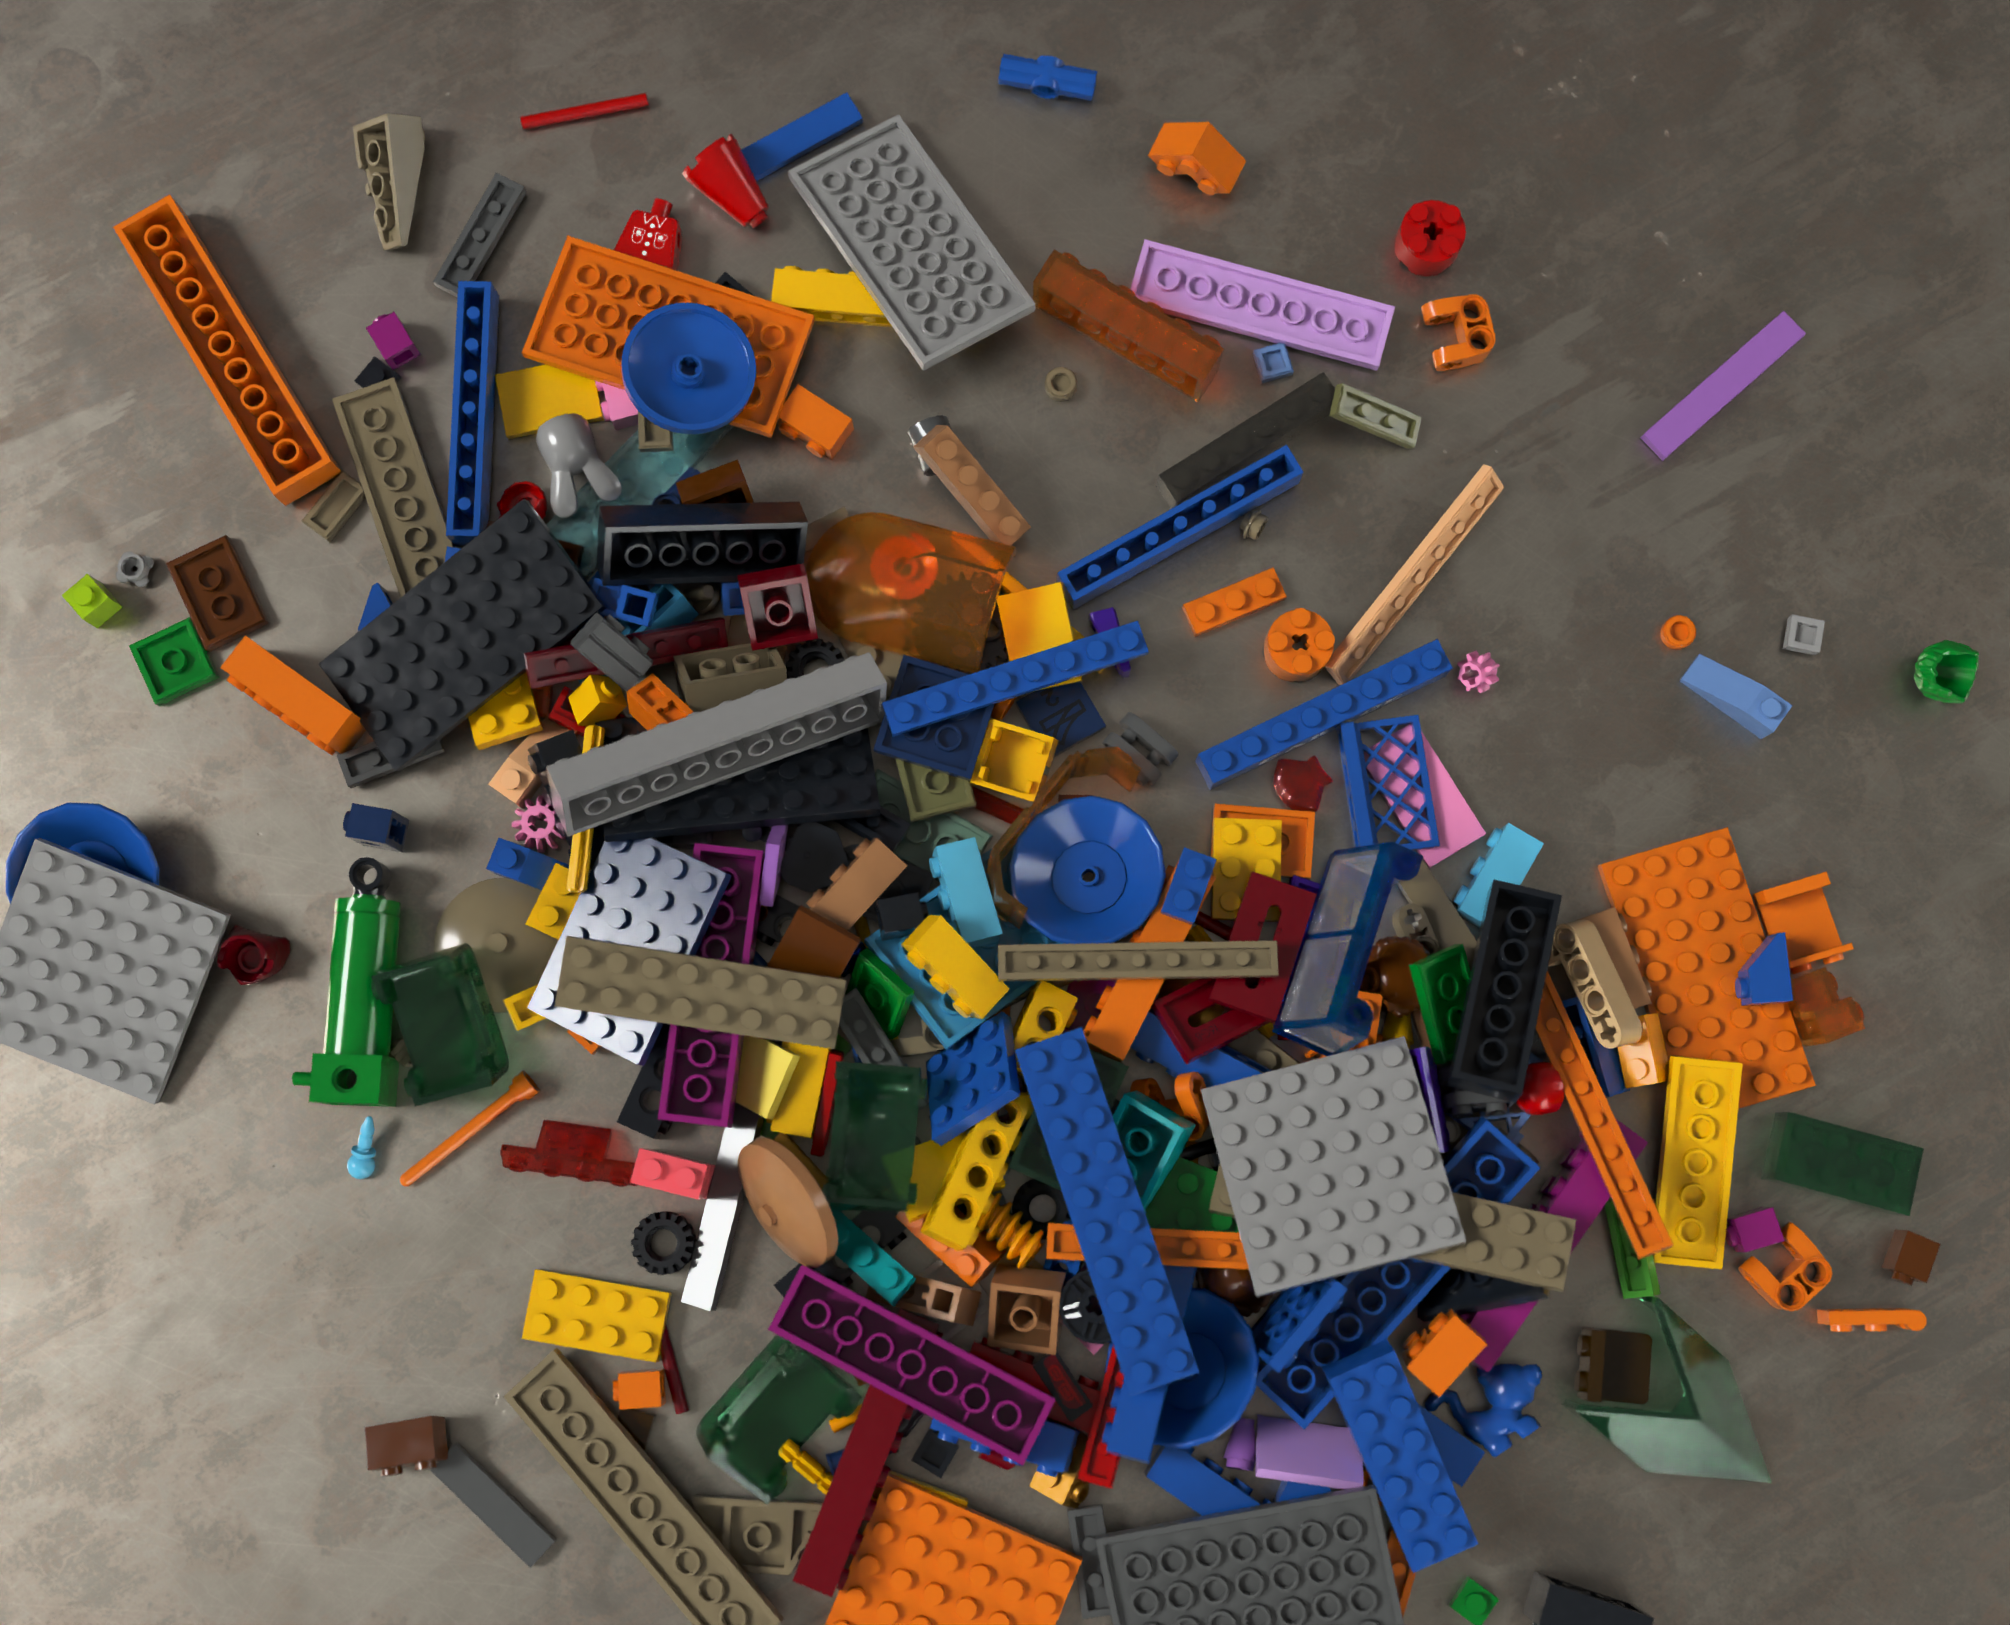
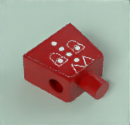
M656 198L650 213L634 210L614 251L678 271L682 230L678 220L669 218L673 207L672 203Z

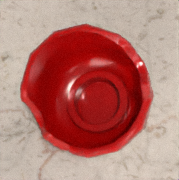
M532 482L513 483L504 490L500 501L497 502L500 512L499 518L521 500L526 499L543 520L547 513V499L544 491Z
M1548 1062L1528 1064L1523 1092L1516 1104L1526 1114L1544 1115L1558 1111L1564 1100V1084L1559 1072Z

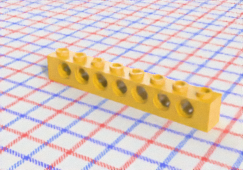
M1047 981L1037 982L1031 988L1013 1027L1015 1049L1062 1034L1065 1027L1069 1028L1077 1015V1010L1074 1007L1078 998ZM1040 1015L1049 1019L1051 1025L1049 1031L1041 1028L1039 1024ZM1017 1056L1018 1077L1023 1082V1090L1019 1097L1003 1106L1009 1113L1008 1123H1002L997 1117V1111L966 1130L930 1212L920 1230V1233L956 1251L966 1249L967 1245L972 1246L980 1231V1227L976 1226L982 1213L986 1214L994 1200V1195L991 1194L996 1181L1000 1182L1008 1169V1163L1005 1160L1009 1151H1014L1018 1146L1023 1134L1019 1131L1023 1120H1028L1034 1111ZM985 1137L990 1138L995 1144L993 1155L987 1154L983 1149ZM971 1169L977 1170L981 1176L979 1187H975L969 1182L968 1174ZM957 1200L963 1202L967 1208V1214L964 1219L958 1218L954 1213V1204Z

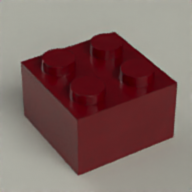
M804 563L737 575L752 651L818 639Z

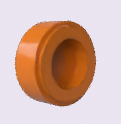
M1673 616L1662 625L1660 630L1661 640L1670 649H1684L1696 637L1695 624L1686 616Z

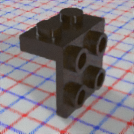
M1582 1327L1581 1335H1579L1577 1341V1353L1580 1356L1579 1370L1575 1374L1577 1397L1586 1401L1600 1403L1601 1400L1632 1404L1647 1403L1649 1399L1652 1338L1644 1333Z

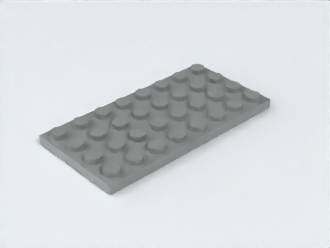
M899 114L788 170L789 179L923 371L1035 311L1036 303Z

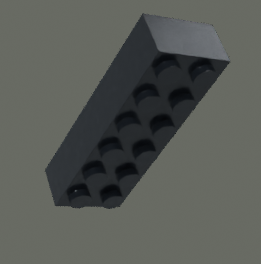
M800 502L599 506L597 568L603 586L739 582L737 575L804 563L808 520Z
M1493 879L1487 893L1446 1086L1515 1103L1522 1095L1562 895Z

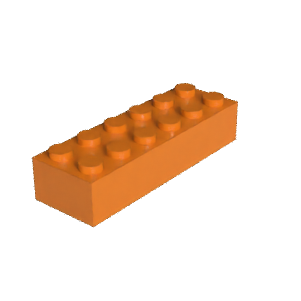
M1177 864L1175 867L1168 865L1158 905L1146 919L1145 927L1141 926L1136 930L1129 943L1184 942L1192 925L1160 913ZM1213 875L1210 876L1198 913L1216 879ZM1165 979L1116 980L1114 987L1107 985L1095 1007L1101 1010L1098 1018L1091 1015L1083 1031L1090 1053L1119 1067Z

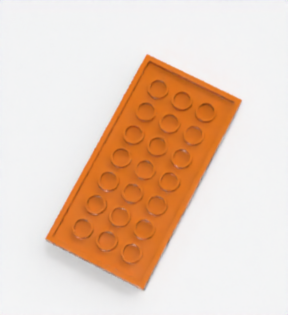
M567 236L522 350L524 358L625 390L621 374V360L626 339L634 326L648 313L662 306L675 303L705 305L722 312L742 329L752 346L756 361V378L751 397L742 412L728 424L772 438L780 411L785 403L815 322L814 315Z
M1728 827L1598 865L1597 867L1611 908L1615 907L1617 913L1623 915L1628 928L1625 934L1629 945H1633L1639 955L1640 963L1637 966L1641 976L1646 977L1651 986L1652 996L1649 997L1652 1003L1645 1005L1644 1008L1646 1014L1658 1013L1668 1062L1670 1061V1055L1743 1063L1738 1109L1816 1086L1788 1002L1742 1006L1741 998H1738L1736 995L1735 980L1738 978V971L1766 938Z

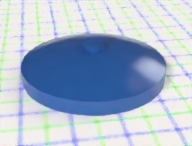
M675 303L653 310L634 326L624 345L621 374L629 399L635 408L649 421L663 429L676 433L702 434L727 425L742 412L751 397L755 384L756 361L747 336L728 316L714 308L701 304Z

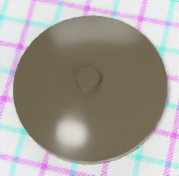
M509 878L487 879L463 890L446 907L435 932L434 957L438 972L445 985L460 1000L480 1010L508 1013L503 999L539 983L558 942L557 939L525 924L541 890Z

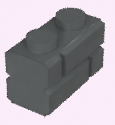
M597 612L571 640L570 644L622 689L628 691L653 664V660L646 654L650 648L636 636L629 640L621 632L625 627L609 614L605 619Z

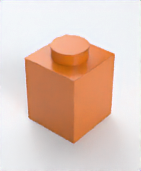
M664 1368L622 1371L619 1373L618 1380H613L612 1388L614 1402L619 1401V1410L662 1407L665 1405Z

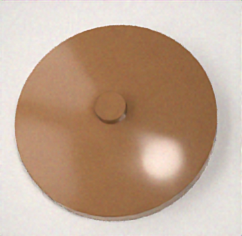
M760 1137L744 1146L738 1156L739 1178L752 1211L770 1238L790 1258L804 1266L816 1268L830 1260L836 1254L838 1248L837 1228L829 1204L807 1168L786 1147L770 1138Z

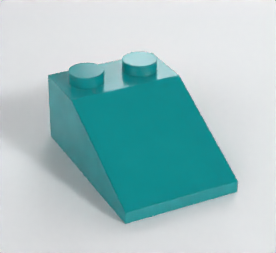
M1136 1090L1123 1095L1113 1115V1120L1145 1211L1180 1157L1196 1124Z

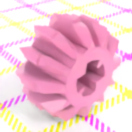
M542 795L537 797L536 805L530 799H526L524 803L527 810L525 812L519 808L515 810V813L522 818L512 822L513 828L521 829L516 833L515 839L519 842L525 840L524 847L533 849L536 845L539 853H545L547 843L553 850H556L558 844L555 839L559 837L562 840H566V837H562L557 830L555 824L557 816L552 805L546 804ZM537 820L545 821L548 824L547 827L543 829L536 827L535 823Z

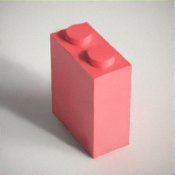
M639 1148L630 1183L697 1200L707 1199L715 1165L654 1149Z

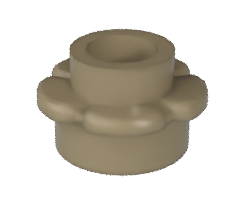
M1257 509L1254 513L1248 511L1243 518L1240 529L1244 531L1243 537L1245 539L1250 537L1256 541L1263 532L1268 517L1261 514L1260 509Z

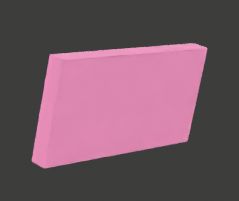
M1409 724L1391 736L1407 747L1413 739L1412 725ZM1421 731L1440 846L1416 851L1428 868H1431L1486 835V832ZM1386 740L1377 754L1393 765L1403 751ZM1380 742L1371 746L1370 749L1374 751ZM1415 744L1410 748L1414 753H1416ZM1364 752L1366 762L1370 755ZM1407 754L1396 767L1410 779H1413L1419 771L1418 762ZM1374 758L1366 767L1370 778L1378 784L1389 771L1388 768ZM1392 772L1382 787L1398 798L1408 783ZM1419 776L1415 782L1421 786V780ZM1412 786L1401 800L1416 812L1424 804L1423 794ZM1380 792L1388 807L1391 808L1395 802ZM1399 805L1392 812L1403 830L1414 817ZM1424 809L1420 815L1427 819L1426 810ZM1418 819L1406 833L1417 842L1430 840L1428 827Z

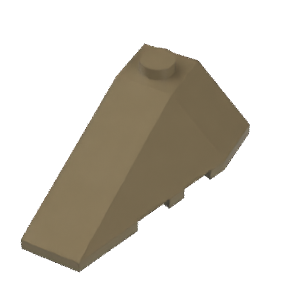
M386 113L353 126V134L359 169H365L369 181L365 185L367 196H373L376 209L373 216L384 251H391L406 246L408 242L424 155L425 133L422 128L421 116Z

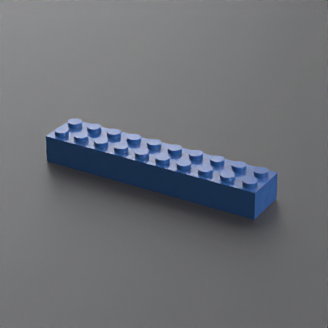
M1082 1027L1015 1049L1130 1396L1199 1373Z
M1483 1116L1442 1160L1451 1192L1507 1205L1541 1168ZM1407 1258L1338 1276L1336 1280L1348 1289L1343 1295L1342 1304L1336 1311L1325 1316L1320 1322L1321 1328L1314 1338L1309 1341L1306 1340L1297 1350L1298 1356L1288 1368H1283L1278 1373L1262 1360L1258 1366L1256 1386L1305 1430L1334 1397L1322 1367L1387 1339L1451 1267Z

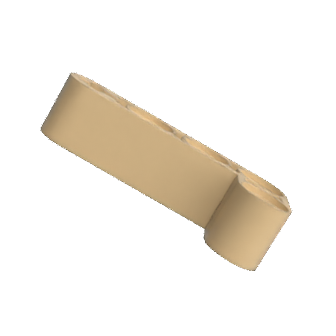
M1585 919L1557 925L1548 967L1563 964L1595 1036L1602 1046L1612 1049L1636 1043L1642 1035L1641 1022L1595 925Z

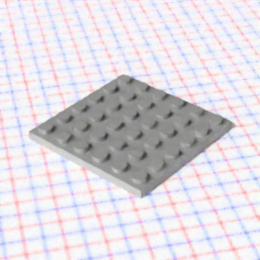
M35 839L0 930V1043L155 1105L160 1102L232 914L45 839Z
M1405 1036L1201 1089L1256 1297L1466 1243Z

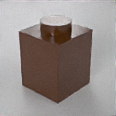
M1895 1229L1881 1268L1892 1272V1279L1912 1286L1913 1282L1927 1283L1941 1244L1909 1230Z

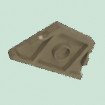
M708 1495L693 1496L694 1507L698 1509L703 1522L746 1573L776 1575L792 1574L805 1550L823 1502Z

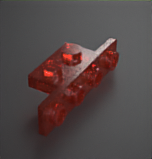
M544 1120L536 1149L503 1144L500 1150L503 1167L509 1168L514 1172L532 1171L543 1173L549 1177L567 1176L584 1182H591L593 1180L609 1182L619 1187L638 1185L630 1183L635 1167L634 1162L606 1159L612 1138L611 1129Z

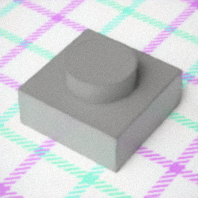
M1792 614L1788 617L1783 649L1816 656L1820 653L1825 621Z

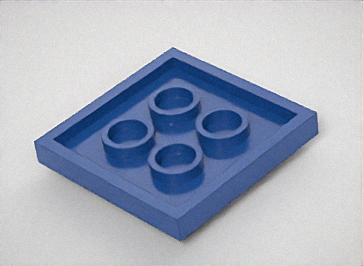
M1003 1011L985 1021L947 1051L944 1049L926 1061L932 1140L940 1146L1020 1096L1011 1017Z
M1330 1278L1283 1290L1252 1328L1258 1356L1278 1373L1283 1368H1288L1298 1356L1297 1350L1306 1340L1309 1341L1314 1338L1321 1328L1320 1322L1325 1316L1339 1308L1344 1299L1343 1295L1348 1289L1336 1279Z

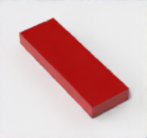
M831 1049L829 1053L810 1155L822 1157L827 1150L845 1055L841 1050Z

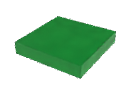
M190 617L129 645L153 701L158 706L220 678Z
M866 948L858 954L845 994L857 988L888 1039L892 1040L901 1031L915 991L871 950Z

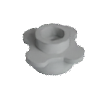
M127 551L118 562L116 578L121 583L133 582L138 587H144L149 582L147 576L149 569L154 566V561L148 555L140 557L131 551ZM136 566L138 570L133 572L132 569Z

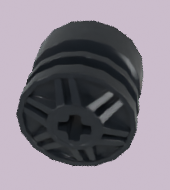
M1087 1269L1078 1272L1067 1281L1060 1296V1314L1063 1324L1075 1337L1088 1343L1107 1344L1112 1342L1103 1314L1098 1315L1096 1312H1089L1088 1310L1092 1305L1090 1299L1093 1297L1097 1298Z

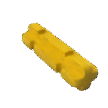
M786 1440L778 1450L779 1456L787 1463L791 1462L792 1467L812 1484L816 1483L817 1488L826 1495L834 1477L829 1471L826 1473L825 1467L803 1450L801 1452L800 1446L793 1440Z

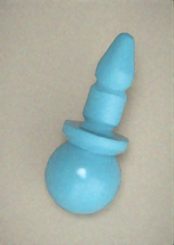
M371 1116L366 1117L360 1128L361 1134L359 1135L358 1145L352 1147L351 1153L353 1155L347 1162L349 1174L356 1179L369 1177L375 1169L373 1157L376 1154V1150L372 1147V1135L375 1129Z

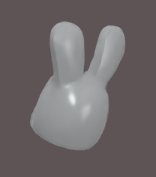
M576 413L556 416L539 426L536 441L542 457L552 472L550 503L557 516L568 518L577 512L578 498L573 476L583 472L601 500L611 502L621 495L622 486L618 477L597 456L595 439L588 420Z

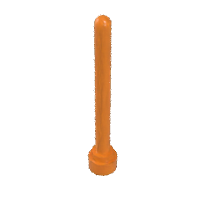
M521 1071L512 1079L513 1083L508 1086L510 1090L400 1176L401 1185L407 1187L413 1184L516 1101L522 1102L524 1099L530 1100L540 1092L534 1080L525 1071Z

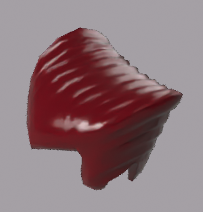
M235 925L220 945L221 949L218 953L217 965L219 968L229 969L240 985L253 984L265 980L279 972L285 965L291 951L290 940L286 937L262 934Z

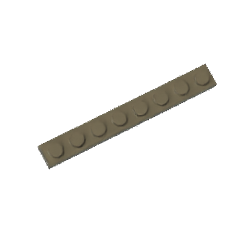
M1277 941L998 945V981L1252 978L1278 976Z

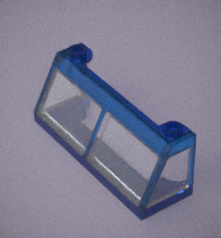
M1395 842L1335 850L1330 854L1272 1032L1324 1056L1346 1052L1368 1038L1373 1022V1012L1368 1003L1357 997L1391 888L1400 880L1408 881L1418 874L1423 855Z

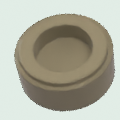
M1057 367L1049 371L1045 378L1046 394L1057 402L1067 401L1074 396L1077 390L1075 374L1065 367Z

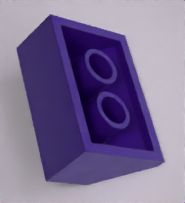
M1431 1047L1410 1049V1056L1439 1152L1451 1151L1450 1134L1446 1125L1437 1076V1064L1434 1062Z

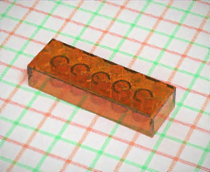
M1054 249L1033 281V301L1036 303V308L1196 402L1200 401L1219 370L1224 348L1220 346V343L1215 338L1209 335L1202 336L1192 330L1191 325L1180 318H1175L1174 320L1164 314L1163 309L1157 304L1150 301L1145 303L1137 298L1135 293L1124 285L1116 286L1109 282L1102 272L1097 269H1087L1079 264L1076 257L1067 252L1060 253Z

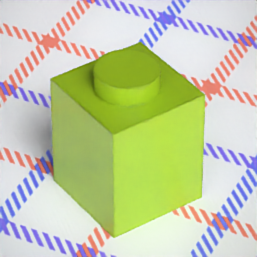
M86 574L61 595L84 621L96 628H99L123 608L103 583L89 574Z

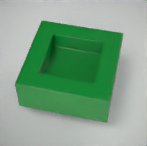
M1467 1576L1448 1605L1472 1624L1482 1625L1499 1599Z

